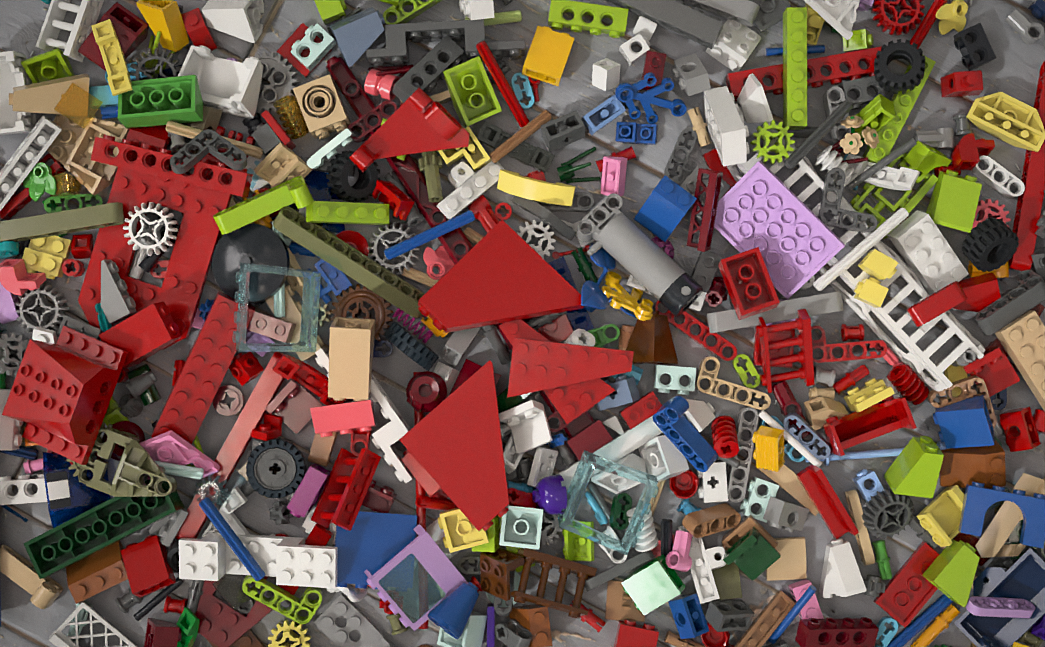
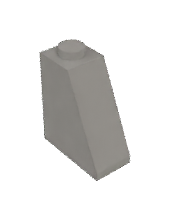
M482 327L454 331L445 344L439 359L455 369Z

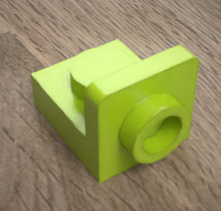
M866 29L852 31L853 35L849 40L843 37V51L845 53L869 49L874 44L873 35Z

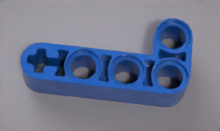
M675 396L660 407L653 415V421L698 471L706 472L716 461L718 455L683 415L689 408L687 400L681 396Z

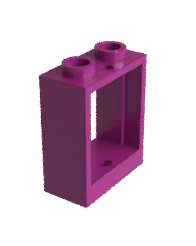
M313 464L309 467L287 506L291 510L290 514L297 518L305 517L309 514L322 493L331 471L318 464Z

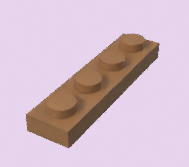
M778 591L734 647H762L796 603L783 591Z

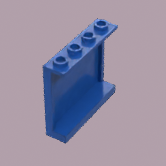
M359 511L351 531L336 525L335 547H338L337 587H347V584H355V588L367 589L369 584L366 580L368 577L364 571L367 569L371 575H374L416 538V532L413 529L417 526V515ZM409 554L379 580V584L384 590H387V586H395L397 591H407V587H412L414 555Z

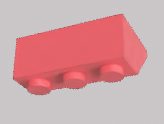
M371 400L310 408L315 434H320L321 438L333 436V432H340V435L351 434L352 430L360 429V432L372 431V427H376L374 407Z

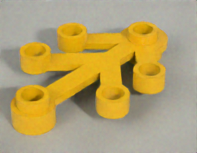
M608 271L605 277L606 286H602L601 290L607 298L613 296L610 306L615 309H620L622 306L634 312L636 318L642 321L652 319V306L654 303L646 298L641 303H638L637 301L641 299L643 291L633 288L629 294L620 285L622 277L616 272Z

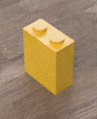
M537 26L523 65L522 75L559 87L575 38L564 32L553 31L547 26Z

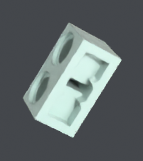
M317 23L306 30L305 36L301 41L297 40L292 45L290 52L311 71L336 45V41ZM322 35L324 39L320 43H315V37ZM304 49L310 50V54L307 57H301V52Z
M655 365L654 388H658V392L670 393L671 389L678 390L677 394L689 395V391H695L696 368ZM664 373L670 377V381L666 385L660 382V376ZM683 375L689 378L687 386H682L679 382L680 377Z
M755 476L753 480L750 479L747 485V491H749L747 498L742 500L740 506L742 514L746 516L751 515L754 519L767 523V520L763 519L770 496L776 497L779 485ZM764 484L766 491L764 494L759 495L757 488L759 485ZM754 503H759L760 505L757 513L751 512V506Z

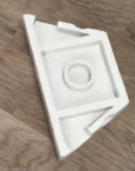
M804 0L846 40L852 37V27L856 21V9L859 7L860 0Z

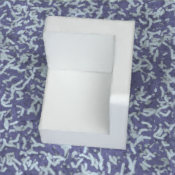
M607 58L593 63L592 85L604 91L619 86L621 64Z

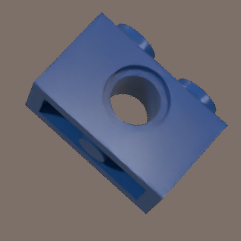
M697 593L682 595L668 601L681 639L695 638L709 632Z

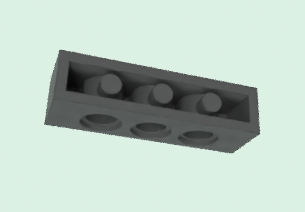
M447 35L394 84L392 93L403 103L419 88L414 86L413 83H418L425 93L427 91L430 93L437 86L436 82L439 79H445L443 71L461 64L464 50ZM426 71H431L433 75L428 74Z

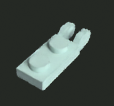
M346 128L309 158L307 161L308 167L317 169L319 166L324 165L326 157L328 159L332 158L338 153L336 150L340 146L345 147L353 141L352 137L355 135L353 131Z

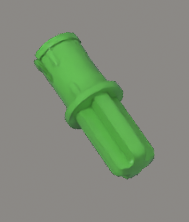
M885 540L874 541L872 544L880 577H882V580H889L892 578L889 563L891 558L888 557Z

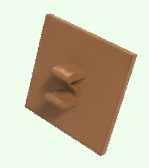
M608 581L605 619H630L644 622L645 615L635 607L630 595L625 593L621 584L622 581Z

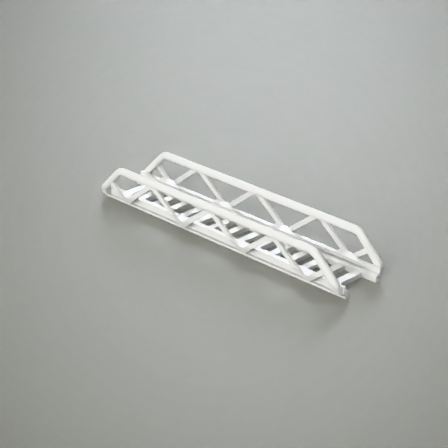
M767 130V131H770L771 133H778V132H779V131H776V130ZM778 137L771 140L767 148H769L772 145H775V142L778 139ZM783 137L782 144L785 146V139ZM794 144L790 145L794 150L787 152L789 156L797 149ZM758 152L745 163L727 166L736 182L742 176L735 166L746 174L763 158H756ZM806 156L797 164L799 168L783 182L790 188L805 173L813 182L797 196L802 202L818 188L823 192L825 182L819 177ZM782 157L783 161L781 163L776 162L769 169L774 174L777 173L784 166L785 158ZM829 191L827 193V200L835 202L837 199L836 193ZM842 196L840 209L857 212ZM820 203L811 210L816 216L819 214ZM839 212L838 216L833 217V219H837L836 224H838ZM846 214L843 216V219L847 217V219L851 223H853V218L851 215ZM858 221L855 226L858 228V224H864L866 225V229L868 228L865 221ZM848 230L839 239L846 244L858 232ZM860 232V233L866 238V237L869 236L872 232H869V233H862V232ZM879 241L874 245V248L899 263L895 267L897 269L895 274L890 279L882 280L880 285L887 288L899 276L908 283L883 307L875 308L855 299V294L853 296L850 295L836 279L830 285L836 292L841 291L842 298L887 344V347L897 355L900 361L912 368L923 382L938 392L950 388L953 384L942 372L968 348L974 351L978 359H981L986 351L985 347L971 336L970 332L949 310L920 326L912 335L908 336L902 330L912 319L908 311L896 322L888 313L913 290L921 297L918 302L930 295L926 292L916 274L882 241ZM833 257L827 263L832 267L838 260ZM823 266L818 272L822 276L827 270ZM848 267L839 276L854 291L859 281L861 282L870 276L862 271L854 278L847 271L850 268ZM870 311H872L880 319V321L893 333V335L906 347V349L909 351L907 354L904 353L870 317V315L868 314ZM942 320L948 328L922 351L915 343L937 322ZM956 334L962 342L936 366L929 357ZM926 369L933 376L936 382L929 376H927V374L924 373L923 370Z

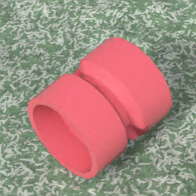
M371 69L365 80V93L373 96L381 94V98L393 101L396 95L392 93L394 84L400 78L395 75L377 76L376 73L382 71Z

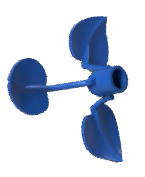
M602 247L590 258L597 266L603 267V273L597 283L588 280L582 286L581 306H585L584 308L588 312H593L596 309H606L612 299L607 298L603 291L600 290L599 285L606 275L608 268L613 270L616 267V261ZM621 306L620 309L623 312L636 318L634 312Z

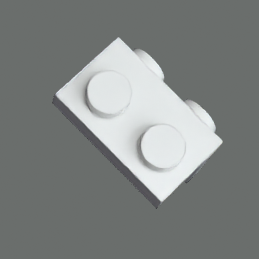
M728 19L723 25V29L713 49L707 48L705 52L733 72H738L760 42L761 36L744 24Z

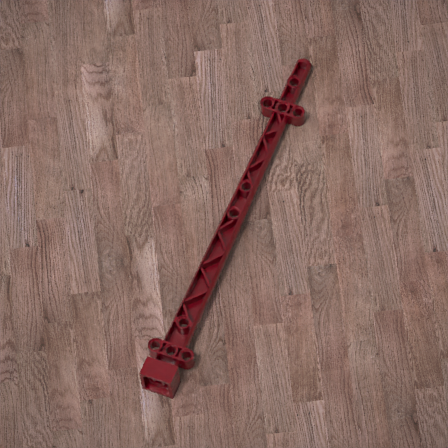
M334 56L327 61V71L359 118L351 123L348 129L352 131L357 128L362 129L360 136L352 137L354 142L361 143L371 137L381 127L383 118L388 119L391 116L385 114L387 107H394L395 111L398 107L391 100L384 101L376 107L342 57L337 58V56ZM356 86L357 90L355 93L349 94L347 93L348 88ZM373 117L378 118V123L375 126L369 125V120ZM410 154L405 156L404 161L397 159V156L385 158L411 199L416 202L417 208L430 228L448 221L445 215L442 222L437 223L434 221V215L442 213L437 207L440 202H429L426 178ZM460 227L438 237V240L454 264L460 261L474 247ZM459 245L466 247V251L462 255H458L455 252L456 247ZM503 323L496 324L498 331L512 351L513 346L499 327ZM543 390L538 391L552 411V414L547 417L548 422L551 418H558L560 421L559 427L556 429L550 428V431L558 432L561 429L565 431L569 437L566 442L579 461H582L613 440L600 419L594 420L589 413V410L594 406L566 424Z

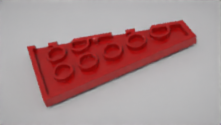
M522 320L504 322L499 326L512 346L514 338L549 341ZM598 378L543 391L566 424H568L613 393L615 389Z
M514 338L507 398L631 372L634 351Z

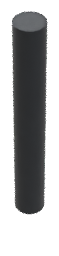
M177 577L176 583L163 589L134 614V618L137 621L141 620L183 583V580Z

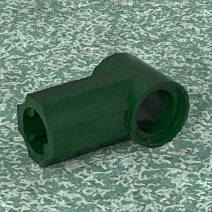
M147 364L128 372V377L131 379L149 372L151 369ZM152 384L140 395L144 406L161 399L155 384Z

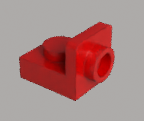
M269 413L264 414V424L252 429L251 437L268 441L281 436L282 417Z

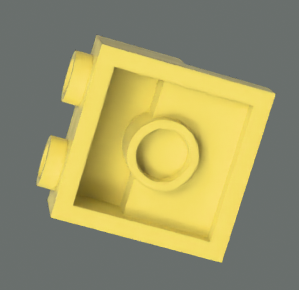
M59 236L31 239L28 248L25 247L22 257L27 272L45 273L46 278L55 280V277L62 278L64 274L62 264L69 257L72 240Z
M872 378L865 382L866 386L860 389L855 387L847 391L848 395L844 396V399L850 411L861 412L895 393L892 387L885 385L883 379L876 380Z
M459 508L443 511L439 514L440 517L437 518L438 524L445 533V537H443L444 546L449 548L450 553L489 543L487 532L483 529L479 532Z

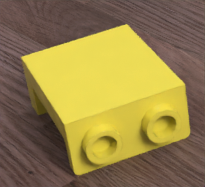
M957 485L946 487L916 516L920 520L921 526L928 530L933 541L940 547L950 546L953 543L951 540L959 533L965 494Z

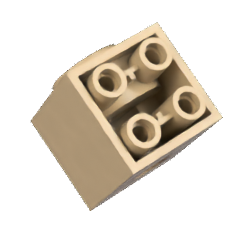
M330 74L293 88L309 132L315 139H325L330 136L329 133L334 131L339 133L346 128L348 129L347 126L351 122L337 86ZM325 102L323 107L318 108L321 103Z

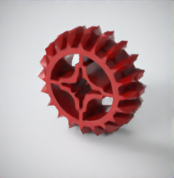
M874 0L872 5L875 8L871 10V13L877 15L873 17V20H879L876 25L877 27L884 26L882 32L889 29L890 35H893L895 31L897 36H900L902 32L908 34L910 30L913 31L916 29V25L921 23L920 18L924 16L921 10L925 8V5L920 3L923 0H907L911 6L907 5L905 0H895V2L890 1L889 3L885 2V0ZM897 5L901 9L899 13L895 9ZM885 12L890 15V19L886 16ZM901 16H911L908 22L898 23Z

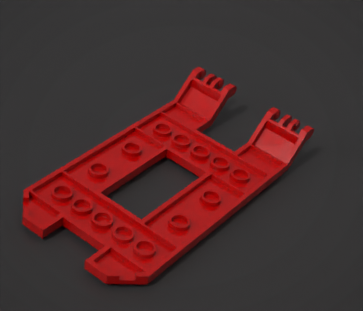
M166 125L130 128L126 140L134 141V146L140 147L142 143L153 146L152 150L159 151L160 148H167L171 138L166 131ZM218 126L216 133L224 136L226 129ZM229 131L228 138L242 142L243 133L238 132L236 135V131ZM248 136L246 143L255 145V139L252 136ZM225 148L218 149V152L220 153L228 151V149ZM136 151L132 154V159L135 161L138 157ZM210 153L204 157V159L210 160L209 164L223 163ZM155 156L151 158L152 166H154L157 161ZM118 167L107 203H123L124 219L132 218L128 213L129 211L136 213L134 210L135 206L141 209L142 203H146L148 207L149 202L162 204V206L182 212L184 215L162 287L128 276L135 250H133L134 244L128 245L127 243L131 237H124V234L129 233V230H124L123 226H129V223L125 222L121 225L99 228L78 298V302L89 324L100 328L97 317L99 314L96 312L95 305L101 303V261L111 259L119 269L118 274L127 285L129 296L136 303L135 309L137 313L153 303L163 301L169 307L170 314L178 325L182 337L162 350L188 338L212 263L213 253L221 234L213 216L229 208L232 194ZM212 169L207 172L209 180L214 175ZM228 174L226 182L230 184L233 178L231 174ZM141 219L137 223L136 233L142 228Z

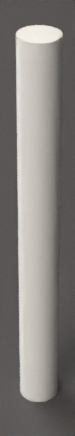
M762 410L758 414L770 427L784 430V439L814 466L819 467L822 464L819 459L812 455L767 412Z

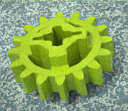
M772 120L770 125L764 122L763 128L758 126L756 128L758 133L754 132L752 134L755 140H752L750 144L755 145V148L751 151H757L758 155L756 158L763 157V163L767 160H770L771 165L775 163V160L781 163L783 161L782 157L787 159L789 157L787 152L794 150L790 147V145L795 143L794 140H790V137L794 134L787 132L789 126L782 127L783 122H780L778 125H775V120ZM767 130H776V131H779V132H778V133H771L770 131H767ZM760 137L763 140L762 148L760 146ZM778 137V139L775 142V145H772L769 148H767L770 141ZM783 137L785 139V146L782 144ZM767 152H774L778 155H769Z

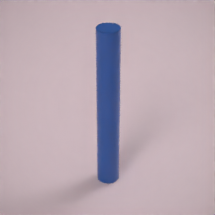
M825 45L807 46V54L825 53ZM783 47L766 48V56L783 55Z

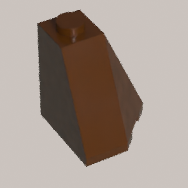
M653 311L652 319L646 321L637 319L626 350L634 351L632 363L678 364L667 316L659 315V311Z

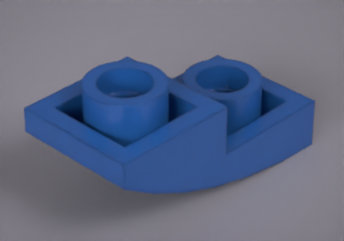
M617 122L616 142L656 145L658 125Z

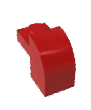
M974 133L963 136L951 153L953 169L973 170L980 161V157L988 156L994 149V140H985L983 138L975 140Z

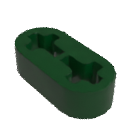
M619 493L613 497L609 523L615 530H624L629 525L628 519L630 517L627 516V511L632 508V498L629 494ZM623 498L626 504L622 505L619 503V499ZM620 518V520H623V523L619 524L616 522V519Z

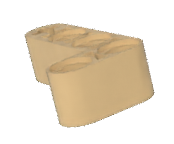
M708 356L700 362L695 379V388L698 391L758 410H765L770 406L771 399L768 394L718 379L720 362L717 358ZM708 360H712L715 364L714 369L711 371L705 367V363ZM703 378H706L709 381V386L703 390L699 384ZM721 384H725L728 388L725 395H721L718 391ZM740 390L746 392V398L743 401L737 398V393ZM762 396L764 404L759 405L758 402L752 401L751 398H761Z
M0 546V572L33 595L30 601L36 607L46 609L52 606L63 591V587L50 576L39 579L31 562L9 546Z

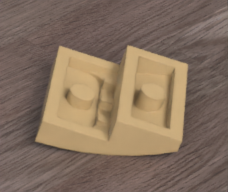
M280 142L257 165L254 171L258 176L270 183L273 188L297 176H302L304 179L312 169L297 154Z
M805 537L774 538L778 542V546L775 549L781 554V557L766 569L767 581L806 579Z

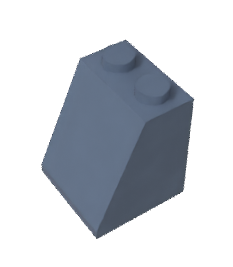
M373 7L329 25L348 67L353 66L384 31V18L381 12L376 11Z

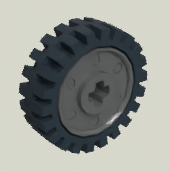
M395 321L383 334L393 345L427 371L439 359V356L420 339Z
M280 439L268 440L259 444L251 452L246 464V476L248 477L249 484L260 495L268 498H283L294 493L306 474L305 458L302 452L288 441ZM277 463L278 467H281V471L274 474L275 471H272V466H275Z

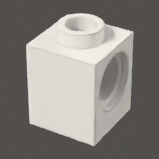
M638 33L622 44L619 51L630 66L644 57L647 51H650L649 46L651 45L645 36L642 37ZM637 44L641 47V51L633 52L631 46Z

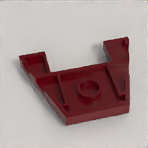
M224 576L219 581L205 580L202 588L203 595L200 596L196 616L199 618L198 633L219 647H230L273 610L263 603L256 601L246 616L215 596L216 591L225 578Z

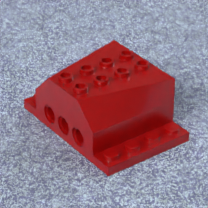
M63 326L57 344L30 339L2 415L27 422L23 438L76 463L87 465L128 352L68 326Z

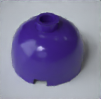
M550 475L540 479L532 493L533 501L537 503L539 509H544L543 512L546 514H564L562 509L567 507L566 486L562 487L561 481H564L561 475Z

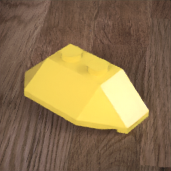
M1003 92L975 99L966 116L978 129L1015 147L1038 152L1045 140V129L1037 109Z

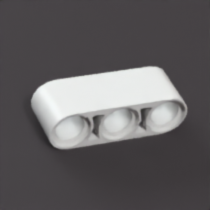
M988 156L980 157V161L985 165L984 170H981L978 164L971 170L974 175L1006 198L1011 199L1020 196L1025 190V185L1020 179ZM995 173L1000 175L999 182L994 179ZM1011 184L1016 188L1015 194L1010 191Z

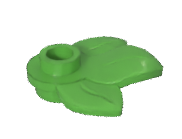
M39 162L24 179L23 187L29 188L30 197L37 202L44 192L56 195L57 182L55 177L52 176L51 168L46 163Z

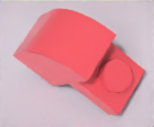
M5 259L0 263V282L6 290L15 295L22 296L27 290H36L47 280L45 273H27L23 259Z

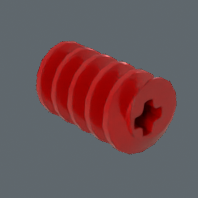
M900 364L888 373L887 379L892 381V385L906 398L907 402L918 405L928 397V387L925 386L909 365Z
M719 416L711 424L714 450L721 458L735 457L739 452L735 421L730 416Z

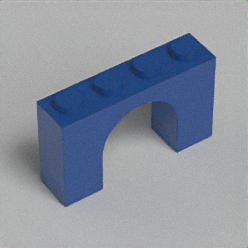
M972 481V485L966 484L958 530L960 533L981 537L987 509L998 501H1011L1020 508L1023 514L1020 543L1022 545L1044 548V494L1034 493L1033 496L1025 495L1026 491L1013 489L1012 493L1005 491V487L993 485L991 489L985 488L984 483Z

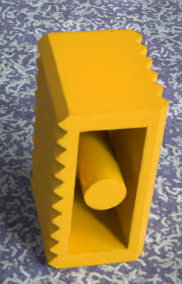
M760 426L754 432L752 438L753 443L756 445L753 452L756 467L778 472L785 462L784 430Z

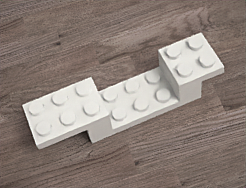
M321 348L315 352L317 355L315 360L321 368L324 367L329 372V351L326 348ZM372 374L370 397L375 403L379 402L382 407L380 409L381 413L386 419L390 418L391 420L372 434L374 437L372 442L377 449L381 448L385 453L383 457L388 465L392 464L395 467L396 471L394 473L400 482L404 480L407 483L414 476L400 460L402 456L393 444L411 428Z
M209 532L201 539L181 538L179 540V579L219 581L225 574L251 575L220 533ZM236 534L264 571L265 576L276 577V585L321 588L337 587L338 547L305 545V538Z

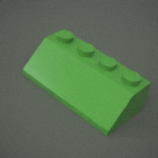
M196 75L131 81L133 90L118 95V120L127 129L166 125L168 121L177 123L203 121V100Z

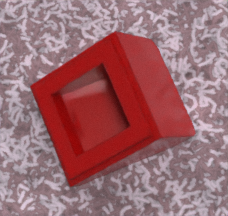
M73 235L71 244L73 257L75 259L91 258L94 248L93 235Z

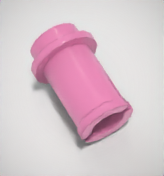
M46 456L32 461L28 459L27 462L23 463L26 474L30 473L32 475L36 471L51 468L49 457Z

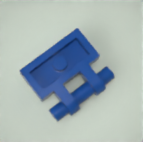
M323 259L314 264L318 270L315 274L310 268L304 271L310 285H313L317 291V296L325 304L332 301L328 295L331 291L336 296L342 294V290L346 291L349 289V286H353L345 273ZM321 277H323L328 284V286L325 288H323V286L318 280Z

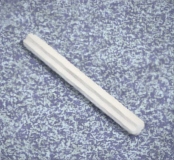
M900 208L819 277L813 283L814 287L818 291H822L909 216L908 211L905 208Z

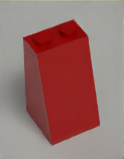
M164 301L153 303L99 335L101 341L128 352L122 369L140 364L182 337L179 327L174 322L170 309Z

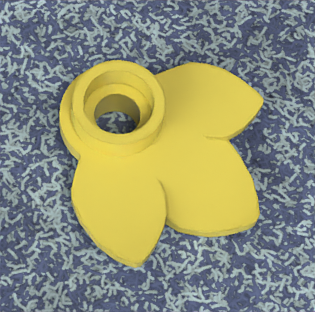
M953 0L951 4L946 3L938 9L936 18L940 19L938 28L941 35L947 34L953 28L957 32L964 29L966 24L965 15L968 11V5L964 0Z

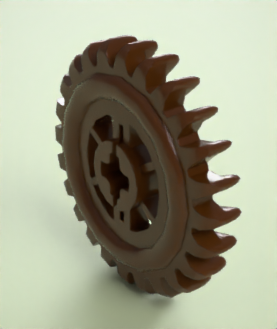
M359 284L356 285L355 290L349 286L348 293L342 290L343 297L336 296L339 302H332V305L336 308L329 311L334 314L329 320L334 321L335 317L347 318L348 312L352 313V318H357L363 312L366 315L363 319H371L370 311L374 308V339L381 342L379 335H383L385 333L384 329L389 328L387 322H393V319L388 317V315L394 312L387 310L392 304L384 303L386 301L384 298L368 290L365 286L361 289ZM364 302L371 304V307L366 309ZM356 303V308L353 311L349 308Z

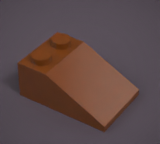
M996 440L995 445L941 450L944 454L939 473L941 486L950 487L957 485L960 488H966V484L972 485V481L984 483L985 488H992L993 485L1006 486L1005 451Z

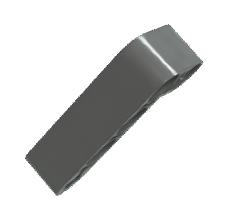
M1032 270L1020 272L1016 276L1019 286L975 315V320L984 335L996 333L1045 300V282L1040 275Z

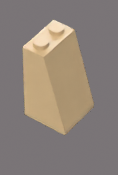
M335 317L330 326L328 397L337 401L345 400V398L353 399L356 402L369 399L371 394L375 319Z

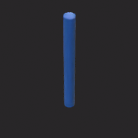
M810 585L768 638L771 644L776 643L817 591L815 586Z

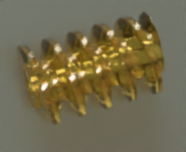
M284 96L273 103L274 107H279L276 113L282 114L279 119L280 121H285L282 126L287 128L286 134H292L290 136L291 139H298L309 133L295 96Z

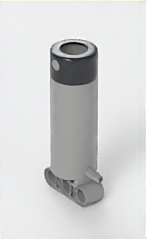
M618 194L608 195L578 223L577 238L582 242H589L594 239L596 242L587 251L589 256H592L602 247L675 317L680 316L697 300L703 288L621 212L623 204L621 196ZM615 203L618 207L612 208L609 204ZM602 216L604 219L597 220L595 217ZM588 228L591 232L584 233L581 229Z

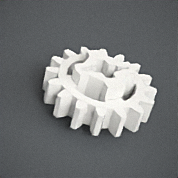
M533 220L532 225L525 222V228L519 226L521 232L517 234L522 238L524 233L527 232L528 237L525 242L530 245L531 237L539 238L538 246L534 244L530 246L543 259L544 255L550 257L548 251L554 250L551 243L556 242V239H551L554 232H548L550 226L548 225L544 228L543 221L537 225L535 220ZM534 229H539L544 233L538 234L534 232ZM548 240L547 247L543 251L541 247L542 243Z

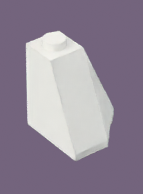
M208 0L202 8V15L206 20L207 26L251 43H255L263 32V24H260V13H264L263 0Z
M843 538L831 540V544L826 545L819 588L820 596L831 598L833 597L832 594H835L836 596L847 597L867 591L850 543L843 540Z

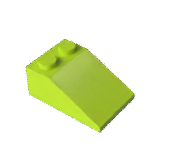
M479 56L443 71L454 108L462 126H470L502 111Z

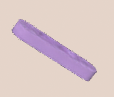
M972 596L967 602L966 609L976 616L1030 618L1035 611V606L1025 599Z

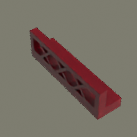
M699 168L694 195L697 199L692 207L686 245L698 248L697 251L702 252L711 250L723 172ZM703 173L709 174L708 187L702 181ZM706 192L705 205L703 207L699 198L701 194ZM702 211L703 218L702 224L700 226V224L696 220L697 214ZM700 231L699 242H693L694 233Z

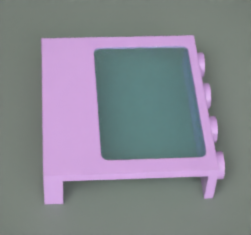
M420 524L413 529L418 537L374 575H371L367 569L364 571L368 577L366 582L373 590L376 587L378 588L379 592L377 594L385 603L388 600L390 602L388 606L395 615L399 613L401 615L399 620L406 628L410 626L414 631L429 619L427 615L434 607L461 584H468Z

